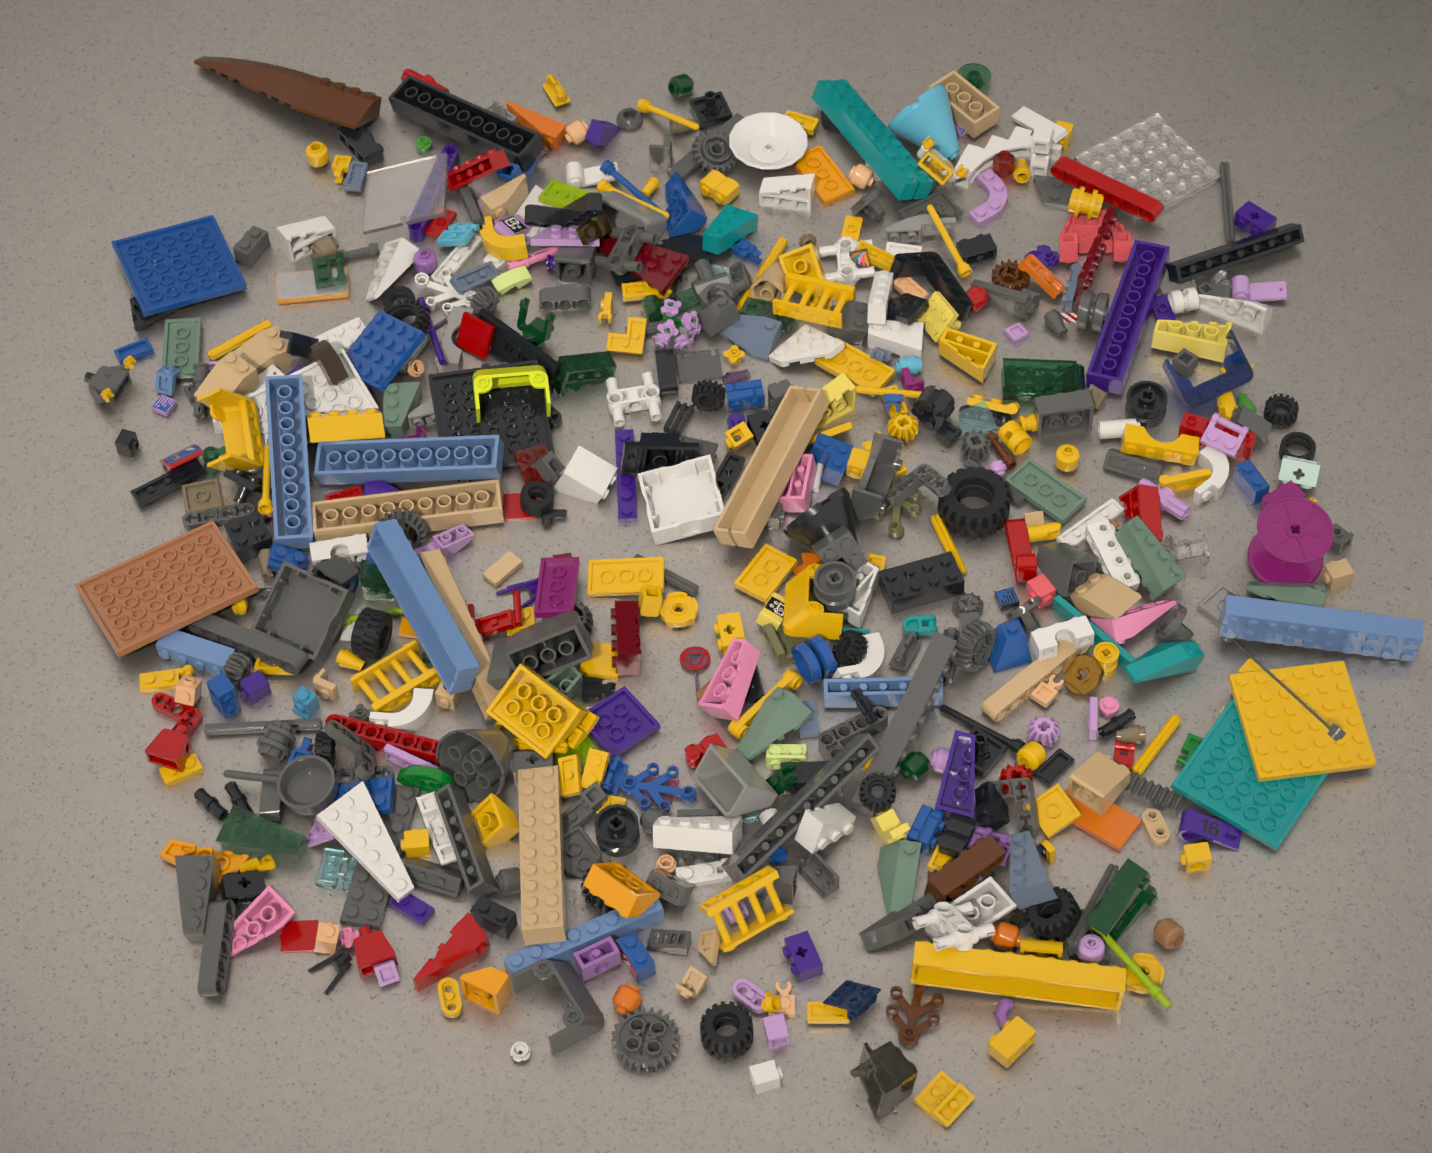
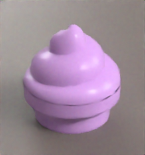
M1002 460L988 465L995 475L998 474L1004 478L1007 466Z

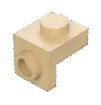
M322 668L319 673L315 674L312 681L315 693L324 699L329 698L336 701L339 696L337 684L328 681L327 670Z
M690 965L682 981L676 983L675 987L680 989L678 993L687 999L690 996L698 998L709 976Z

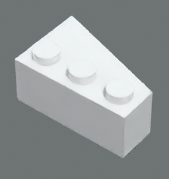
M815 174L763 178L759 191V205L811 213L815 199Z
M886 320V324L869 323L868 348L879 347L900 355V358L911 356L922 358L924 323L913 322L911 325H906L898 321Z
M869 562L855 570L856 597L852 605L845 610L831 611L832 613L843 614V619L857 628H861L878 584L879 568Z
M840 803L825 805L824 809L815 807V811L806 809L795 840L813 854L818 850H823L828 844L837 842L845 834L849 835L854 829L853 824L856 816Z

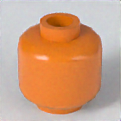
M1000 922L994 926L995 935L991 936L990 941H993L995 948L1011 952L1015 946H1020L1022 935L1019 934L1018 926L1006 922Z
M629 983L620 985L612 998V1004L616 1006L615 1011L626 1016V1012L634 1014V1009H638L643 999L640 994L641 990Z

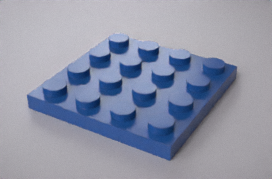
M379 310L355 342L352 343L346 354L361 380L372 388L383 392L427 335L423 331Z

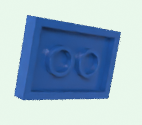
M386 776L363 781L379 815L392 813L395 789L394 777ZM363 780L338 784L335 801Z

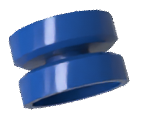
M816 634L808 638L806 643L800 642L791 648L794 663L800 675L808 684L813 685L819 682L822 676L829 677L836 672L837 664L834 655L820 635Z

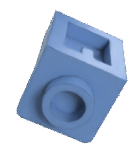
M166 365L156 372L155 392L173 396L175 394L176 377L180 374V369Z

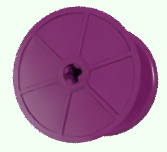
M1282 497L1266 505L1258 517L1257 534L1251 540L1247 552L1249 566L1255 576L1262 582L1314 583L1322 572L1323 555L1330 549L1334 539V527L1329 515L1318 504L1301 497Z

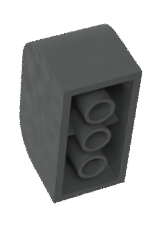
M567 611L514 633L506 642L504 654L513 672L519 664L530 667L541 677H546L593 657L594 645L578 612Z

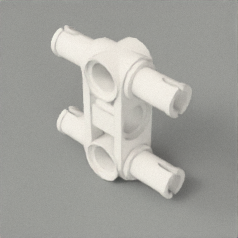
M845 236L840 238L835 245L819 246L821 258L837 256L838 270L825 273L827 281L854 286L860 279L875 276L874 266L858 268V265L849 256V252L856 250L859 241ZM873 239L863 240L873 245Z
M652 372L642 374L644 384L642 386L618 389L616 378L611 377L606 380L608 411L613 415L615 427H623L626 424L624 413L649 410L652 421L656 422L662 419L660 412V389L654 383Z
M938 902L928 914L912 918L915 920L912 923L916 930L933 926L943 935L933 939V946L936 951L950 947L960 951H969L979 939L995 935L992 923L975 927L964 917L974 913L971 902L957 906L947 902Z

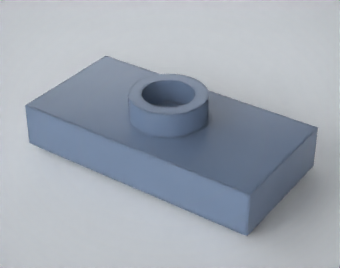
M351 161L344 184V191L362 192L369 167L368 163Z
M815 700L801 701L812 711L813 715L799 728L800 739L818 737L820 730Z

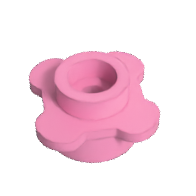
M352 927L344 928L338 937L339 944L345 945L347 949L351 948L354 945L353 940L360 936V932L354 931Z

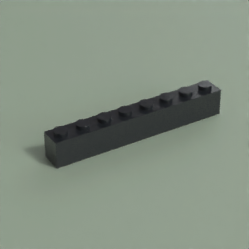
M1289 223L1167 263L1166 268L1169 281L1181 283L1305 242L1301 224Z

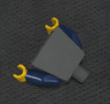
M344 557L323 559L311 570V574L355 593L359 585V574L362 571V566L359 562L351 564Z

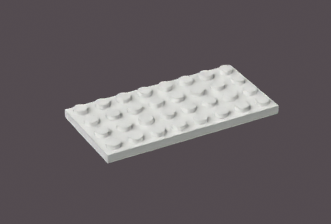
M344 349L336 353L349 376L346 379L329 386L317 362L290 374H302L305 415H310V412L314 411L328 414L330 410H339L340 413H345L348 409H358V412L365 411L366 408H376V410H379ZM266 387L246 396L251 398L257 406L263 449L266 444H269ZM217 421L218 425L220 426V428H221V430H222V424H221V422ZM307 438V446L313 444ZM263 466L257 469L246 470V472L253 474L263 469Z

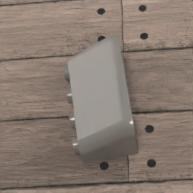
M617 191L596 192L602 194V210H605L612 227L624 229L630 224H635L639 229H643L648 233H657L659 237L667 230V220L663 214Z
M714 744L709 745L694 773L695 782L725 816L737 817L770 807L778 795L741 752Z

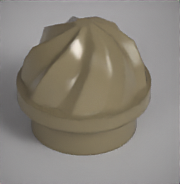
M803 234L799 239L800 247L810 243L816 246V238L812 234Z

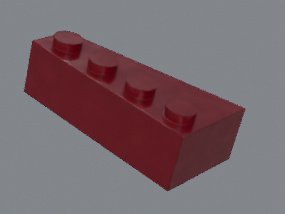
M615 601L614 608L610 609V620H614V624H611V636H614L615 639L611 640V652H615V656H612V668H616V673L619 676H639L641 640L639 637L638 601Z

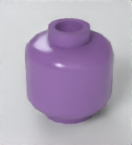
M424 248L414 254V265L418 273L423 272L429 275L437 269V258L433 250Z

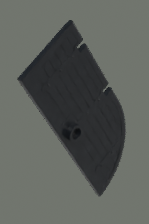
M701 235L676 236L662 240L663 244L658 245L657 243L655 245L688 255L690 261L685 268L694 266L701 259H706L710 262L731 256L728 250L719 255L702 250L703 236ZM610 271L616 286L639 280L629 272L618 276L614 271Z

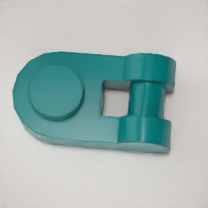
M920 615L907 617L903 621L902 630L905 634L914 631L917 636L927 635L933 637L935 631L938 632V628L935 626L937 622L936 616Z

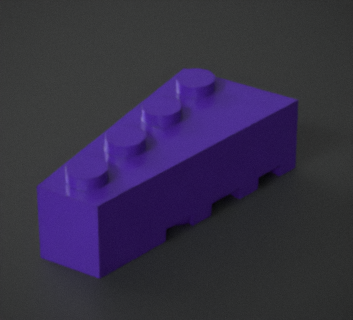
M955 730L935 809L943 811L945 814L952 815L956 813L974 819L975 735Z

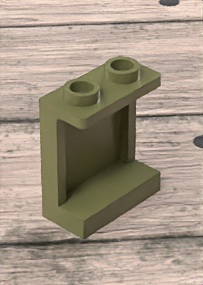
M771 623L764 625V637L777 665L780 666L794 661L791 648L800 642L806 643L808 638L788 636L783 632V626H780L775 631Z

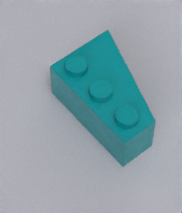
M726 204L704 231L702 250L719 255L734 246L736 241L743 238L746 239V235L749 233L754 234L757 232L758 215Z

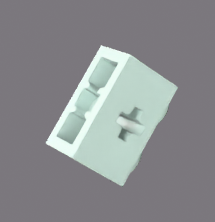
M1284 455L1278 480H1282L1284 484L1292 480L1294 483L1301 484L1300 487L1312 489V487L1317 485L1321 462ZM1298 469H1302V473H1304L1301 477L1297 476L1296 472Z

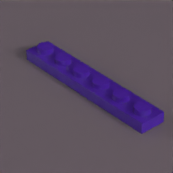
M633 429L615 430L619 524L637 523L636 476H621L620 474L624 441H634Z

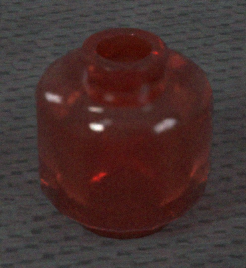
M1006 150L995 154L992 164L993 172L1001 178L1009 177L1015 171V156Z

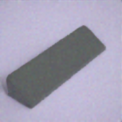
M511 636L498 638L494 642L487 682L496 690L504 686L512 675V668L504 654L506 642Z

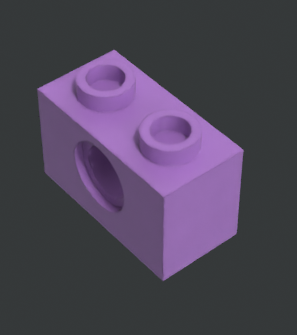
M611 936L573 953L575 967L583 981L621 964L620 951Z

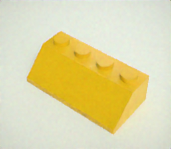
M366 408L365 411L358 412V409H348L345 413H340L339 410H330L328 414L314 411L310 412V415H305L306 436L310 443L385 438L382 413L376 410V408Z

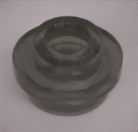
M1018 908L1009 913L1008 918L1011 924L1018 926L1020 929L1025 928L1028 924L1026 920L1027 914L1024 910Z

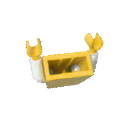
M928 136L922 142V146L917 153V156L921 159L917 164L942 186L946 181L953 183L960 177L964 178L969 169L963 168L964 165L960 164L958 169L954 171L953 164L936 149H931L936 144V141L933 142L930 136Z

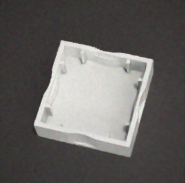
M711 455L687 460L674 466L660 467L638 473L655 545L713 530L724 509Z

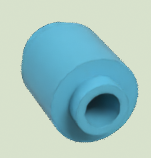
M920 357L898 358L897 362L894 363L896 373H899L900 376L901 368L906 367L909 368L910 374L913 375L922 372Z

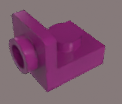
M908 367L901 368L900 381L903 390L923 391L924 380H915L914 375L910 374Z

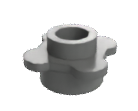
M358 704L354 711L349 712V717L368 722L372 710L366 709L363 704Z

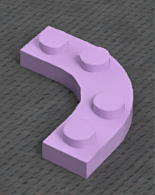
M991 168L976 175V181L989 195L988 200L984 204L968 212V217L978 227L997 218L1006 207L1007 188Z

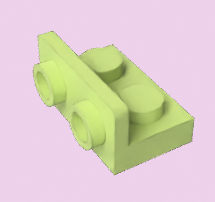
M769 744V748L766 750V768L778 770L780 769V763L806 762V744Z

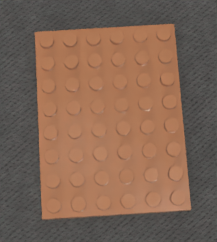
M210 521L75 584L78 593L118 658L259 592L257 584L214 521Z

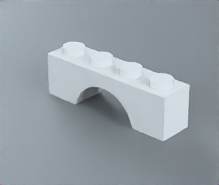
M885 270L875 272L868 301L867 323L886 324L888 302L892 298L893 273Z

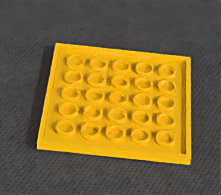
M1344 661L1269 670L1330 727L1335 723L1346 732V735L1337 742L1327 734L1329 730L1322 722L1264 670L1229 674L1228 681L1258 782L1374 768L1377 763Z

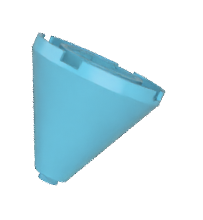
M943 84L936 85L920 95L916 102L911 106H906L888 125L889 130L894 135L918 147H921L922 142L930 136L933 142L936 141V144L931 149H936L946 159L951 161L959 156L960 147L949 96Z

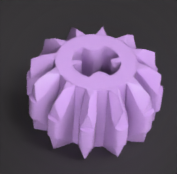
M1044 714L1042 718L1036 715L1035 720H1030L1026 733L1029 742L1035 741L1043 747L1047 745L1051 748L1053 743L1058 742L1061 730L1058 721H1054L1053 716L1048 719Z

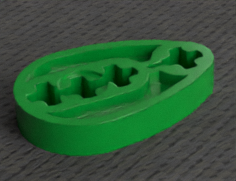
M426 766L402 768L396 778L400 784L418 787L421 792L425 793L436 792L448 783L453 784V779L447 773L437 768Z

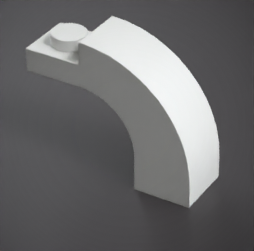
M1206 446L1199 451L1197 464L1204 469L1210 468L1212 475L1194 490L1193 502L1197 505L1203 501H1208L1211 496L1216 500L1220 498L1226 489L1229 475V463L1226 455Z
M879 632L862 635L868 641L866 644L868 648L864 650L866 654L862 655L861 663L837 668L832 679L873 678L884 658V644Z
M414 688L412 701L407 708L396 713L370 712V723L408 733L417 731L427 723L434 711L436 701L434 689Z

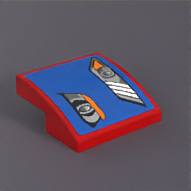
M193 444L163 458L160 462L163 467L166 466L169 472L202 456L204 452L198 445Z

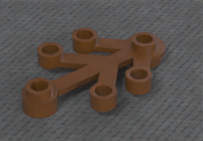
M913 984L915 989L911 1006L904 998L901 987L893 986L890 989L891 999L898 1003L907 1015L908 1021L906 1024L898 1015L899 1009L894 1004L886 1007V1016L892 1019L898 1027V1038L906 1046L914 1045L919 1040V1034L940 1024V1015L936 1012H931L926 1021L916 1025L918 1018L944 1005V997L941 994H934L930 1002L920 1007L923 990L928 986ZM898 991L900 994L894 995L893 992ZM939 999L941 1002L936 1003L934 1000ZM889 1010H895L896 1012L891 1014ZM936 1018L937 1021L933 1022L930 1019ZM905 1033H912L913 1035L907 1036Z

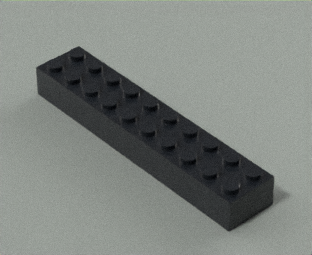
M408 75L388 97L394 112L486 154L487 151L496 149V151L504 149L508 161L519 165L522 171H525L545 148L540 133L411 75Z

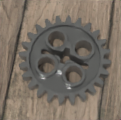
M643 1007L642 1012H638L635 1008L633 1015L626 1012L627 1019L619 1018L620 1024H615L616 1031H612L613 1039H611L613 1053H617V1060L622 1059L623 1066L629 1063L630 1070L636 1066L638 1073H640L642 1068H645L646 1072L649 1073L650 1067L657 1071V1065L659 1064L665 1068V1060L670 1063L672 1062L671 1055L676 1056V1049L680 1047L678 1042L680 1041V1034H677L679 1030L678 1026H675V1020H669V1014L662 1016L661 1009L654 1013L653 1007H651L649 1012H646L645 1007ZM648 1024H651L648 1030L649 1038L646 1039L645 1053L641 1056L643 1042L646 1038V1028ZM635 1027L642 1028L641 1030H633ZM657 1030L663 1031L660 1034L654 1033ZM630 1046H637L636 1049H629ZM652 1049L658 1050L655 1053L649 1052Z

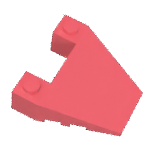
M1101 209L1099 217H1091V220H1086L1087 214L1079 213L1078 217H1073L1071 212L1067 219V224L1064 225L1063 231L1059 234V262H1077L1078 253L1089 252L1094 238L1097 237L1098 229L1101 227L1107 209ZM1116 219L1115 225L1110 226L1112 232L1109 240L1104 242L1106 244L1104 253H1112L1113 261L1124 263L1128 260L1132 249L1131 233L1125 231L1124 226L1118 224Z

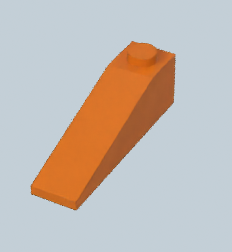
M510 101L506 103L507 110L518 117L517 123L540 133L545 146L557 150L566 139L564 136L567 134L565 131L566 124Z

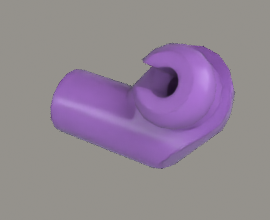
M1002 998L996 1007L995 1015L1001 1028L1009 1020L1007 1016L1008 1010L1014 1007L1012 999Z

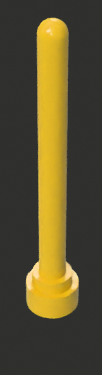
M641 98L637 103V110L640 112H652L693 130L699 129L697 123L655 107L645 98Z
M601 179L597 185V192L617 191L663 214L666 219L670 217L668 212L612 187L610 182L605 179Z
M928 205L927 210L958 265V275L960 278L968 277L973 272L972 268L961 258L933 205Z
M855 386L856 393L902 394V397L918 398L922 392Z
M269 444L264 446L262 499L258 502V511L264 515L273 512V503L270 499L271 470Z

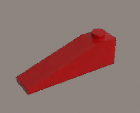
M467 913L451 929L449 933L452 936L446 944L441 942L438 946L439 950L436 953V957L428 959L415 976L413 982L416 991L419 992L475 962L480 956H484L488 952L490 947L489 938L471 914Z

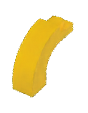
M491 216L484 217L485 224L482 225L483 230L479 231L483 247L490 255L508 261L529 258L524 233L514 236L500 235L494 230Z

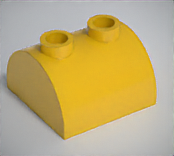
M1031 937L1027 939L1021 938L1019 955H1034L1040 958L1053 957L1057 960H1062L1063 942L1053 939L1036 940Z

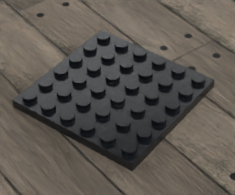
M538 360L428 375L438 437L500 435L504 444L502 467L534 463L539 457L551 450L555 454L543 389H536L529 385L493 388L488 393L478 394L480 423H477L472 378L476 371L538 365Z

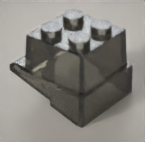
M889 1041L875 1050H872L867 1042L864 1043L859 1064L850 1073L854 1078L859 1076L869 1097L867 1102L875 1119L879 1121L892 1113L896 1105L912 1094L918 1071L916 1066L906 1059L901 1049Z

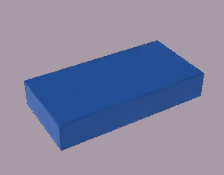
M146 337L115 349L114 354L121 365L128 356L139 360L154 354V349Z

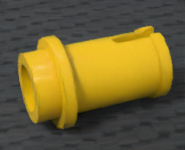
M655 177L648 178L646 185L640 191L649 198L653 191L659 188V180Z

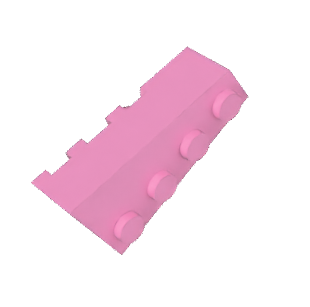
M733 638L698 706L714 718L738 721L760 651L746 639Z

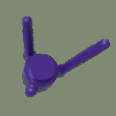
M538 578L509 585L507 589L497 591L496 594L500 595L526 588L528 594H533L534 596L521 605V608H525L536 600Z

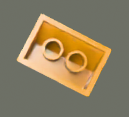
M618 862L593 864L583 884L592 895L603 899L607 906L615 908L619 911L620 916L627 919L642 915L661 896V893Z

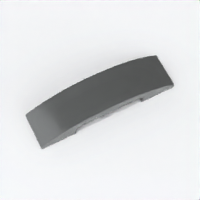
M596 781L580 794L582 796L581 799L562 813L563 834L578 825L582 826L607 799L608 796Z

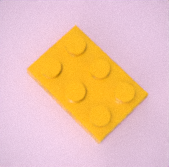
M765 543L734 582V587L766 604L771 594L779 589L797 566L798 560Z

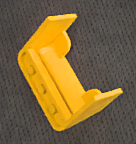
M222 388L215 389L198 397L197 402L209 405L211 417L221 422L226 454H222L218 459L207 463V467L223 472L226 469L233 471L235 468L243 471L262 467L264 465V449L255 402L249 397Z
M814 563L807 566L786 583L783 632L788 636L810 638L817 634L823 639H840L843 614L824 613V607L821 603L809 601V589H814V573L822 564Z

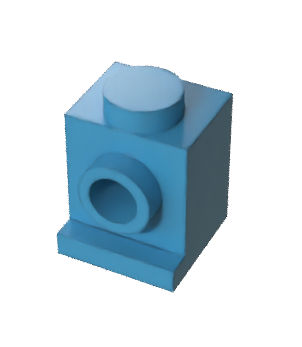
M303 685L292 695L294 702L292 711L303 719H310L320 709L317 694Z

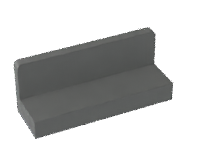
M1114 448L1107 451L1103 465L1105 469L1137 479L1146 478L1154 484H1158L1161 471L1165 467L1163 463L1137 455L1122 453Z
M411 857L404 862V867L413 885L455 898L460 896L464 880L460 870L444 865L441 866L440 864L417 857Z

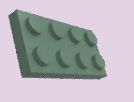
M201 317L165 320L162 367L170 365L180 369V374L176 379L195 377L193 364L200 362Z
M1031 458L1023 462L1005 479L1006 483L1023 494L1026 500L1060 524H1064L1087 502V497Z

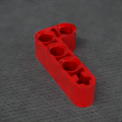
M1025 519L1005 520V532L1016 583L1027 582L1037 576L1036 554L1032 553Z

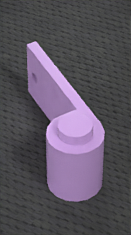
M1237 275L1231 279L1232 298L1257 302L1287 300L1286 281L1249 284V278L1244 275Z

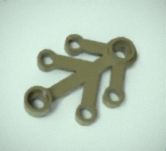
M895 475L890 489L905 476ZM919 489L910 495L911 500L919 501L922 494ZM906 499L897 506H891L887 502L884 514L874 518L875 520H881L893 508L892 522L888 526L889 534L893 538H899L904 534V528L900 522L901 506L908 510L911 516H918L921 513L918 504H912Z

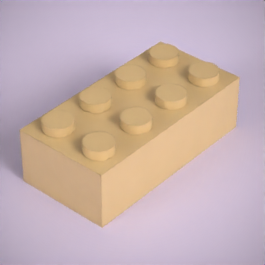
M955 70L928 86L929 90L936 85L943 84L948 92L954 122L962 127L972 138L977 137L999 123L1000 107Z

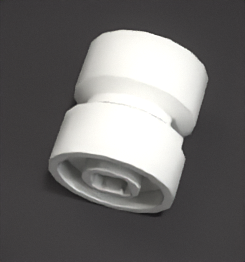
M1195 287L1184 288L1182 292L1180 290L1168 292V300L1174 314L1183 313L1185 309L1188 312L1199 309V296Z

